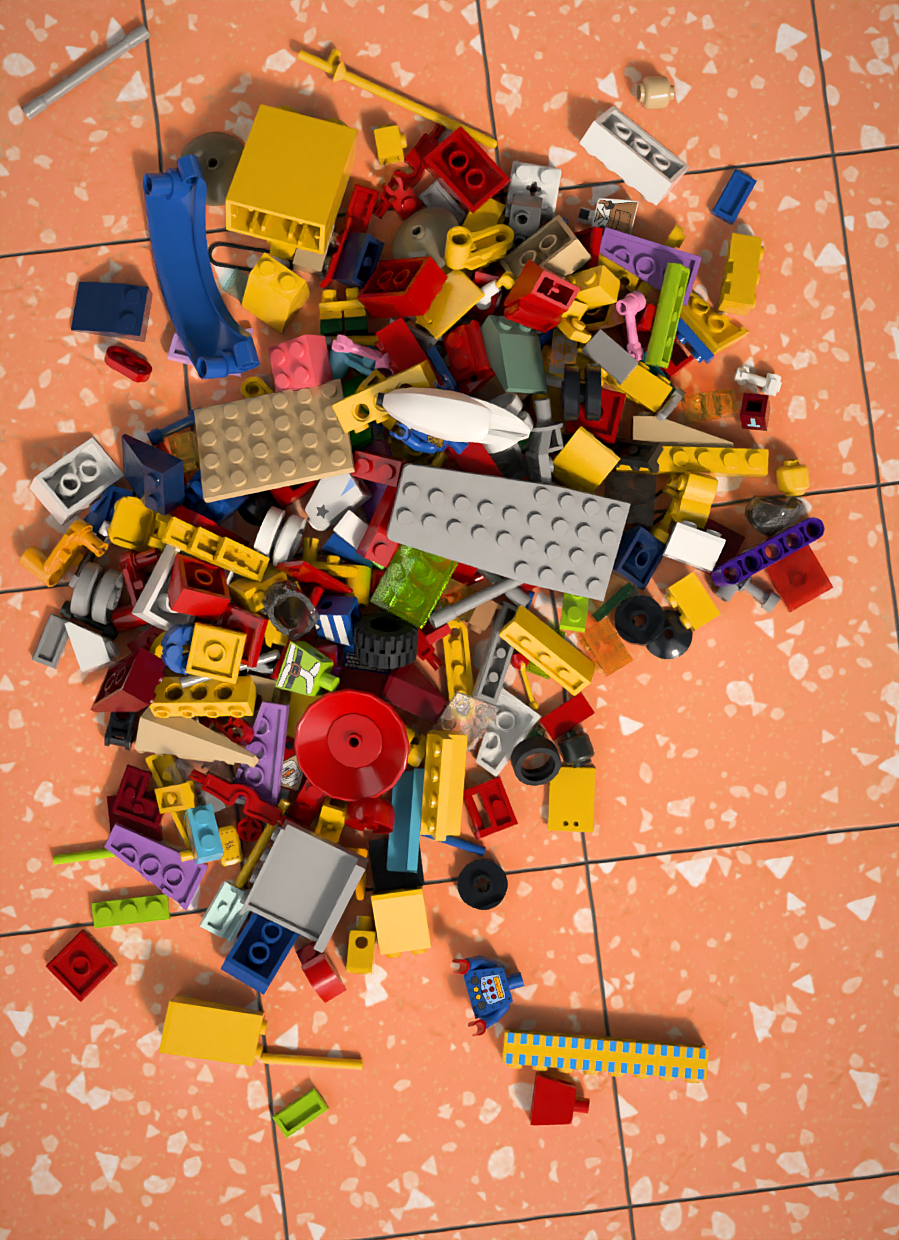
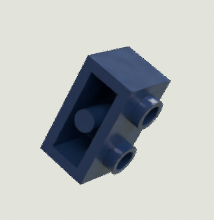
M348 232L333 279L348 288L358 287L363 289L377 268L385 243L368 233Z

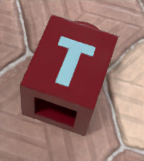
M743 394L740 410L742 429L767 431L771 410L769 395Z

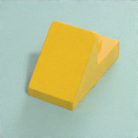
M574 300L569 310L561 314V323L557 327L569 339L587 344L592 336L585 329L586 325L580 319L587 310L588 305Z
M193 781L154 789L160 814L194 808L198 804Z

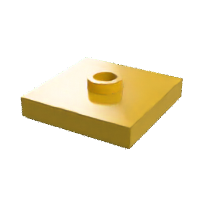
M196 622L185 673L236 684L247 633Z

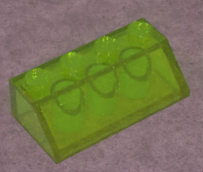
M401 544L370 602L382 610L423 629L459 562Z

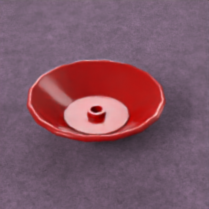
M351 688L328 692L308 705L297 723L294 749L299 768L312 786L331 798L354 802L364 797L377 798L394 787L407 767L410 748L405 724L392 705L371 692ZM351 738H357L359 744H353Z

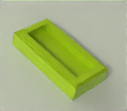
M314 1087L277 1112L272 1118L287 1139L326 1112L329 1107Z

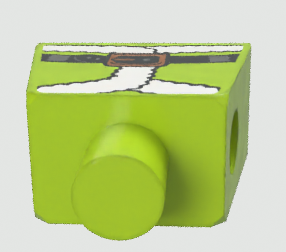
M290 641L275 687L308 696L322 695L325 689L331 692L335 691L340 679L330 674L333 667L331 659L305 641Z

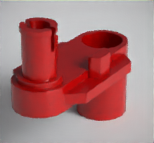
M153 547L140 553L130 550L119 556L125 584L132 602L112 610L113 624L120 633L149 624L132 614V611L147 584L148 579L146 578L144 567L158 562L161 555L158 556L156 554L162 553L160 549Z

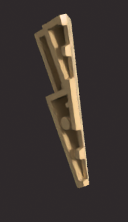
M150 707L140 717L135 750L139 753L144 751L154 752L159 756L170 754L176 755L178 758L207 762L219 760L232 765L243 763L248 764L250 767H255L259 761L253 753L191 718L183 716L154 717Z

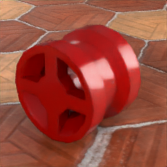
M251 816L242 819L237 826L238 836L246 842H253L259 839L264 830L259 819Z

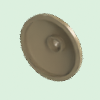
M211 132L194 138L187 144L180 158L191 154L198 156L207 185V206L226 205L225 199L244 150V145L239 140L225 133ZM211 161L218 162L214 168L209 167V163Z
M427 207L414 212L405 219L394 236L392 243L393 258L404 259L431 256L442 269L446 266L444 253L447 233L451 228L460 226L458 220L450 211L441 207Z

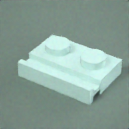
M224 880L199 923L200 927L232 943L250 910L246 909L243 915L240 914L243 904L239 902L245 890L238 889L233 884Z

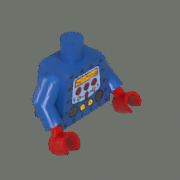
M481 955L465 959L454 958L452 963H459L460 968L458 971H453V973L464 976L475 1019L479 1018V1020L469 1022L468 1027L477 1026V1032L472 1036L483 1035L487 1028L497 1023L510 1009V1003L513 1002L510 990L524 986L521 971L506 975L503 964H499L495 959Z

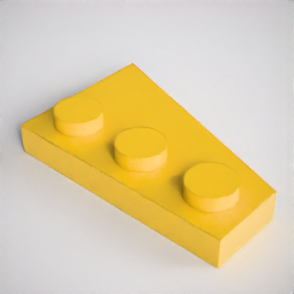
M692 291L687 306L682 305L680 318L713 355L745 338L749 333L743 326L739 329L730 323L729 320L731 318L724 313L720 316L711 310L710 304Z

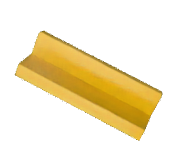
M520 605L516 610L514 618L500 630L499 636L574 696L591 683L596 668L595 663L524 606Z

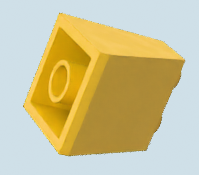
M264 252L249 274L241 306L282 335L311 294L304 279Z
M423 885L375 891L372 893L371 900L380 955L386 954L387 958L402 956L401 952L411 951L412 955L426 953V948H431V939Z

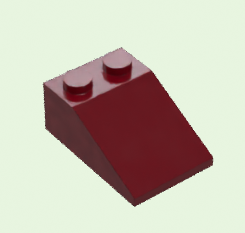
M140 647L110 666L90 710L93 712H138L146 706L149 707L155 700L156 693L154 691L156 686L161 683L165 676V671H163L165 664L162 659Z

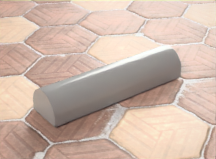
M505 601L500 603L503 608L497 612L471 695L472 699L489 705H497L514 651V647L499 636L500 630L514 618L518 608Z

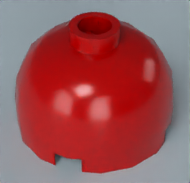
M382 795L377 798L364 797L348 804L344 824L352 829L363 832L366 828L372 829L374 834L392 833L395 825V811L389 800L382 797Z

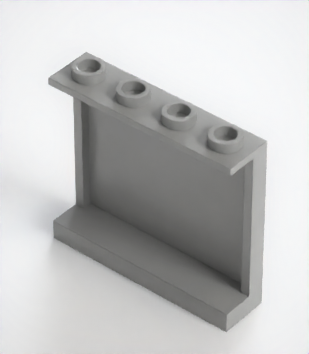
M285 819L282 827L276 826L270 838L275 841L272 848L266 846L260 861L264 862L261 870L256 868L249 881L254 883L251 891L245 889L239 902L243 904L240 914L243 915L246 909L315 941L314 949L323 953L366 869L369 859Z

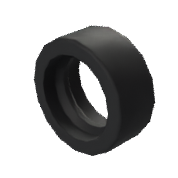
M535 736L526 738L515 746L511 754V765L520 782L526 785L538 786L551 781L559 773L561 758L551 740L546 737ZM546 753L550 755L549 760L539 768L526 769L522 767L523 761L533 754Z

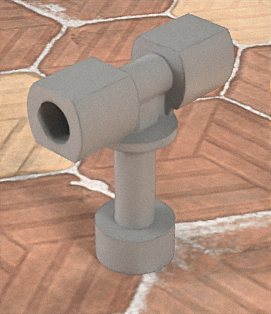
M745 558V566L749 569L750 561ZM752 576L737 584L719 587L715 593L719 599L728 603L736 591L741 593L745 590L763 603L761 608L768 613L774 609L781 598L773 591L768 595L751 583Z

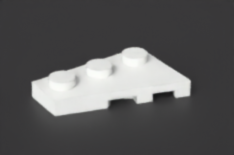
M504 688L501 689L497 705L492 710L489 725L476 759L479 765L495 777L500 774L511 759L515 746L528 736L541 718L538 713Z

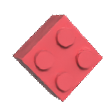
M305 334L268 348L276 392L289 389L297 391L303 388L321 386L326 384L327 381L333 380L325 336Z

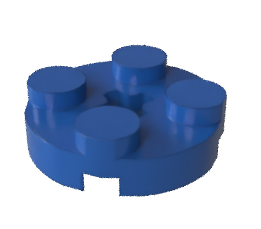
M194 623L173 626L166 632L161 642V646H163L161 659L164 664L174 672L188 676L192 675L185 673L190 650L182 654L184 651L182 646L190 644L191 647L195 628Z

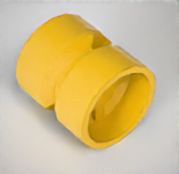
M405 724L410 744L407 763L417 768L426 755L427 737L423 734L417 736L416 730Z

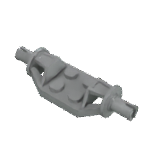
M550 398L536 399L534 403L537 423L534 424L531 430L532 435L525 449L529 481L555 485L551 479V472L554 470L553 461L548 456V453L563 449L560 428L563 427V422L552 420Z

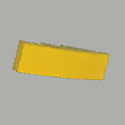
M175 517L170 518L161 539L162 542L188 554L258 582H261L270 558L227 537L222 538Z

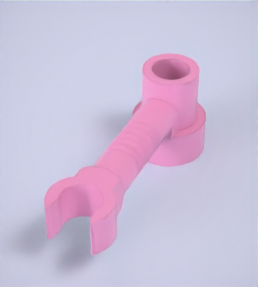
M634 291L627 294L624 299L619 300L616 303V309L619 314L625 315L628 335L626 352L633 358L636 355V360L639 361L644 358L645 354L641 343L638 342L635 314L645 308L646 300L641 292Z
M337 335V340H333L332 349L334 351L351 352L375 361V369L383 376L390 377L394 375L389 366L392 360L387 353L382 355L380 351L353 343L352 340L344 335Z

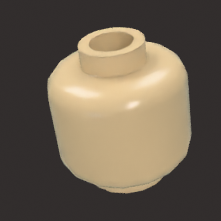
M646 76L637 85V101L645 109H665L669 101L674 99V85H670L668 78L665 76Z

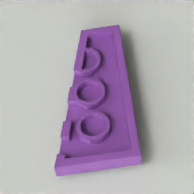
M605 227L599 253L659 291L662 288L667 263H678L689 268L690 274L683 300V306L685 307L687 306L702 259L700 256Z
M265 700L261 704L253 726L254 737L245 748L256 755L259 761L255 767L241 763L235 775L234 783H244L253 787L262 799L277 805L280 798L290 704ZM239 795L238 799L246 800L243 795Z
M117 822L105 844L107 850L129 867H133L142 874L143 878L149 882L151 881L165 895L174 899L187 911L207 870L208 863L196 865L194 859L181 862L179 852L181 851Z

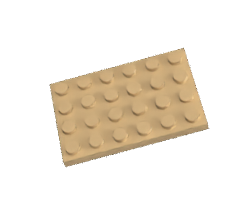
M341 379L327 381L326 384L321 386L303 388L297 391L289 389L194 410L203 499L205 502L209 503L355 472L350 433L344 432L332 407L334 403L344 398Z

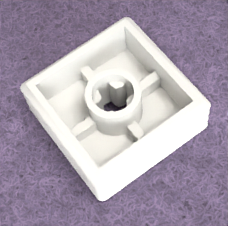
M514 161L506 205L507 202L512 203L513 194L532 196L527 189L536 187V190L540 192H536L533 197L543 198L540 219L551 221L555 214L562 170Z

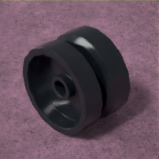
M564 364V381H561V404H564V421H577L580 416V405H584V417L587 421H600L601 364H587L584 380H580V367L578 364Z

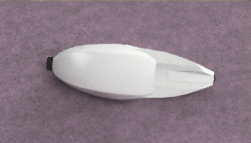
M411 387L396 389L389 393L379 392L376 405L384 407L393 418L402 424L447 441L501 444L526 439L531 433V427L509 411L455 391Z

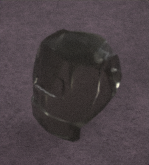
M753 496L745 508L744 515L754 530L770 538L789 523V520L799 511L803 503L792 496L787 501Z
M288 580L272 584L267 588L264 598L261 600L263 606L261 613L263 615L267 614L274 627L292 641L309 632L320 619V615L313 603L297 587L295 582L291 583Z

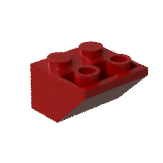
M528 259L504 305L509 307L518 300H522L561 315L569 310L581 288L566 277Z

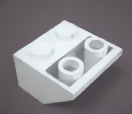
M689 521L677 522L672 528L662 556L708 573L712 572L726 540L720 538L721 534L716 531L707 529L706 532L696 529L697 525Z

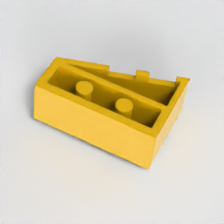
M738 233L731 234L728 242L717 311L746 316L751 309L754 310L757 297L755 295L756 285L759 283L761 271L758 270L759 261H762L765 246H761V237Z

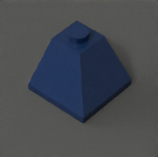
M639 525L623 532L611 573L644 591L663 558L662 555L666 545Z

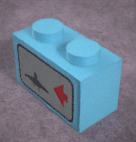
M212 803L187 809L184 819L195 864L221 859L224 851Z

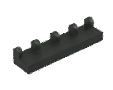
M616 437L614 444L600 441L620 458L614 468H619L620 465H627L635 471H639L640 468H648L651 473H658L659 464L657 460L664 450L660 443Z

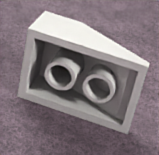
M92 437L35 476L29 488L58 523L63 526L97 500L110 485L113 486L121 480L124 474Z

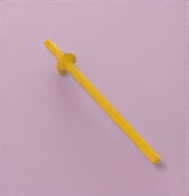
M302 49L298 54L297 59L334 75L333 83L345 80L426 119L439 123L452 131L462 126L476 142L491 149L497 146V141L494 138L347 71L343 60L339 66H336L341 56V52L337 49L332 50L327 61Z

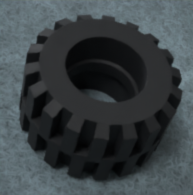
M374 612L363 615V617H360L355 622V658L363 664L381 669H395L411 664L417 656L418 624L412 618L394 612Z

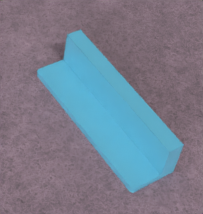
M414 768V771H404L393 787L392 805L395 811V825L393 832L389 833L388 871L417 873L424 769Z

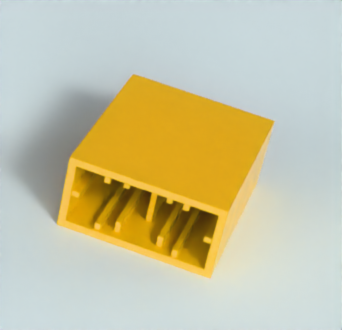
M260 104L225 199L226 230L324 255L355 162L358 129L351 128L345 122L336 118L320 120L301 115L290 106L280 105L274 108Z

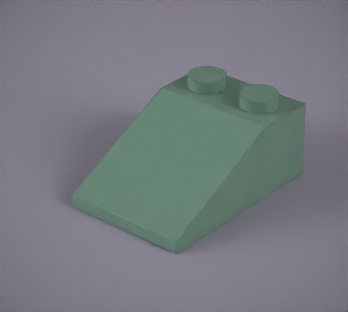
M489 315L480 331L488 362L506 392L546 394L548 389L540 341L535 329L508 320L504 316Z

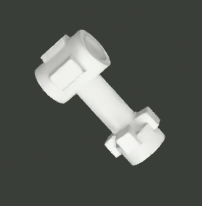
M737 367L733 381L738 382V385L744 386L745 382L763 387L761 392L770 396H776V393L780 391L782 377L767 373L765 378L749 373V367Z

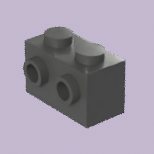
M513 194L512 203L507 202L505 218H510L509 227L514 232L513 245L508 251H513L539 230L543 198Z

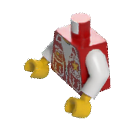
M490 263L489 267L479 268L475 273L474 283L485 293V296L471 308V310L477 311L475 321L480 325H483L489 315H494L500 309L499 305L505 288L510 290L517 281V277L511 272L505 271L503 266Z

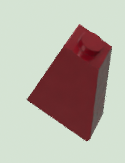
M413 662L405 665V667L392 669L380 696L384 701L434 723H437L438 719L443 721L449 708L444 705L446 699Z

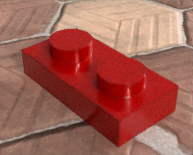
M306 779L287 815L310 827L327 795L312 786L309 780Z

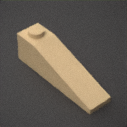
M638 412L637 416H633L631 419V439L658 442L661 446L733 448L734 446L733 442L667 419L660 421L657 419V416H652L651 412Z

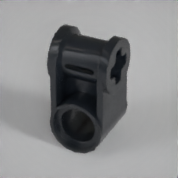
M111 712L104 746L116 745L125 747V750L130 751L134 741L138 712H130L126 720L120 717L119 712Z

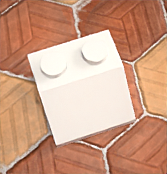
M72 622L64 623L81 672L93 673L118 662L117 657L120 656V651L116 642L112 643L111 639Z

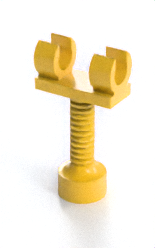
M672 474L662 492L673 499H677L679 493L676 490L680 477ZM669 505L660 525L652 526L649 531L650 534L663 544H666L670 536L667 528H669L668 526H670L673 520L670 513L671 505Z

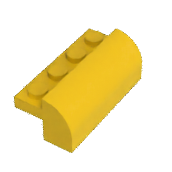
M434 730L427 732L420 835H431L435 841H446V835H460L468 736L463 731Z

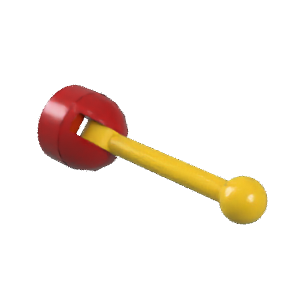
M520 652L513 653L510 663L512 667L521 671L530 701L528 706L532 710H537L538 703L534 700L525 670L530 660Z

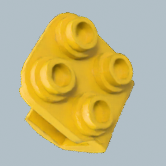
M132 496L121 497L114 505L113 519L107 529L111 542L137 552L153 547L163 552L167 544L162 542L161 539L170 518L173 516L168 514L164 516L145 507L138 498Z

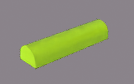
M667 263L644 362L646 364L662 368L669 366L690 269L682 264Z

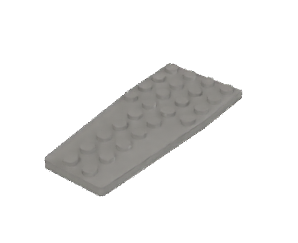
M406 463L402 469L386 535L391 541L523 583L604 601L631 504L626 501L554 484Z

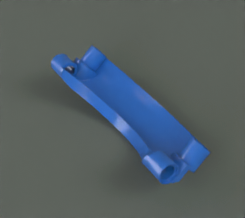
M186 155L177 160L178 168H168L165 173H146L143 177L151 247L168 312L198 376L203 380L225 378L229 374H239L254 369L260 365L252 335L235 321L218 291L210 264L206 238L207 185L198 156Z

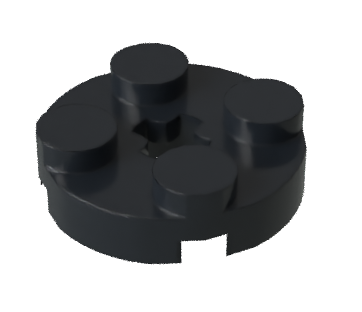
M639 595L626 598L615 611L616 630L619 636L631 645L645 647L656 641L664 630L665 616L662 608L656 600L649 596ZM642 614L645 615L644 621L646 623L638 627L635 626L636 622L633 618L635 616L640 617Z
M476 859L465 865L459 873L457 888L464 903L478 910H489L502 902L508 888V880L502 867L494 861ZM481 877L490 882L487 885V890L484 892L481 888L477 889L475 887L479 883L478 879Z

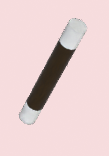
M104 520L96 534L102 541H105L107 538V529L111 525L106 520ZM89 549L69 583L74 589L85 564L93 562L96 557L95 553Z

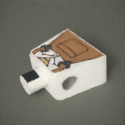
M600 198L598 199L596 210L580 208L577 222L592 225L591 228L595 226L603 228L602 236L605 227L631 235L639 202Z

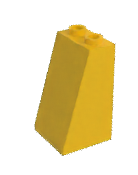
M176 994L168 1004L159 1053L253 1067L255 1061L261 1059L263 1045H260L259 1041L260 1036L266 1034L268 1020L264 1019L265 1012Z

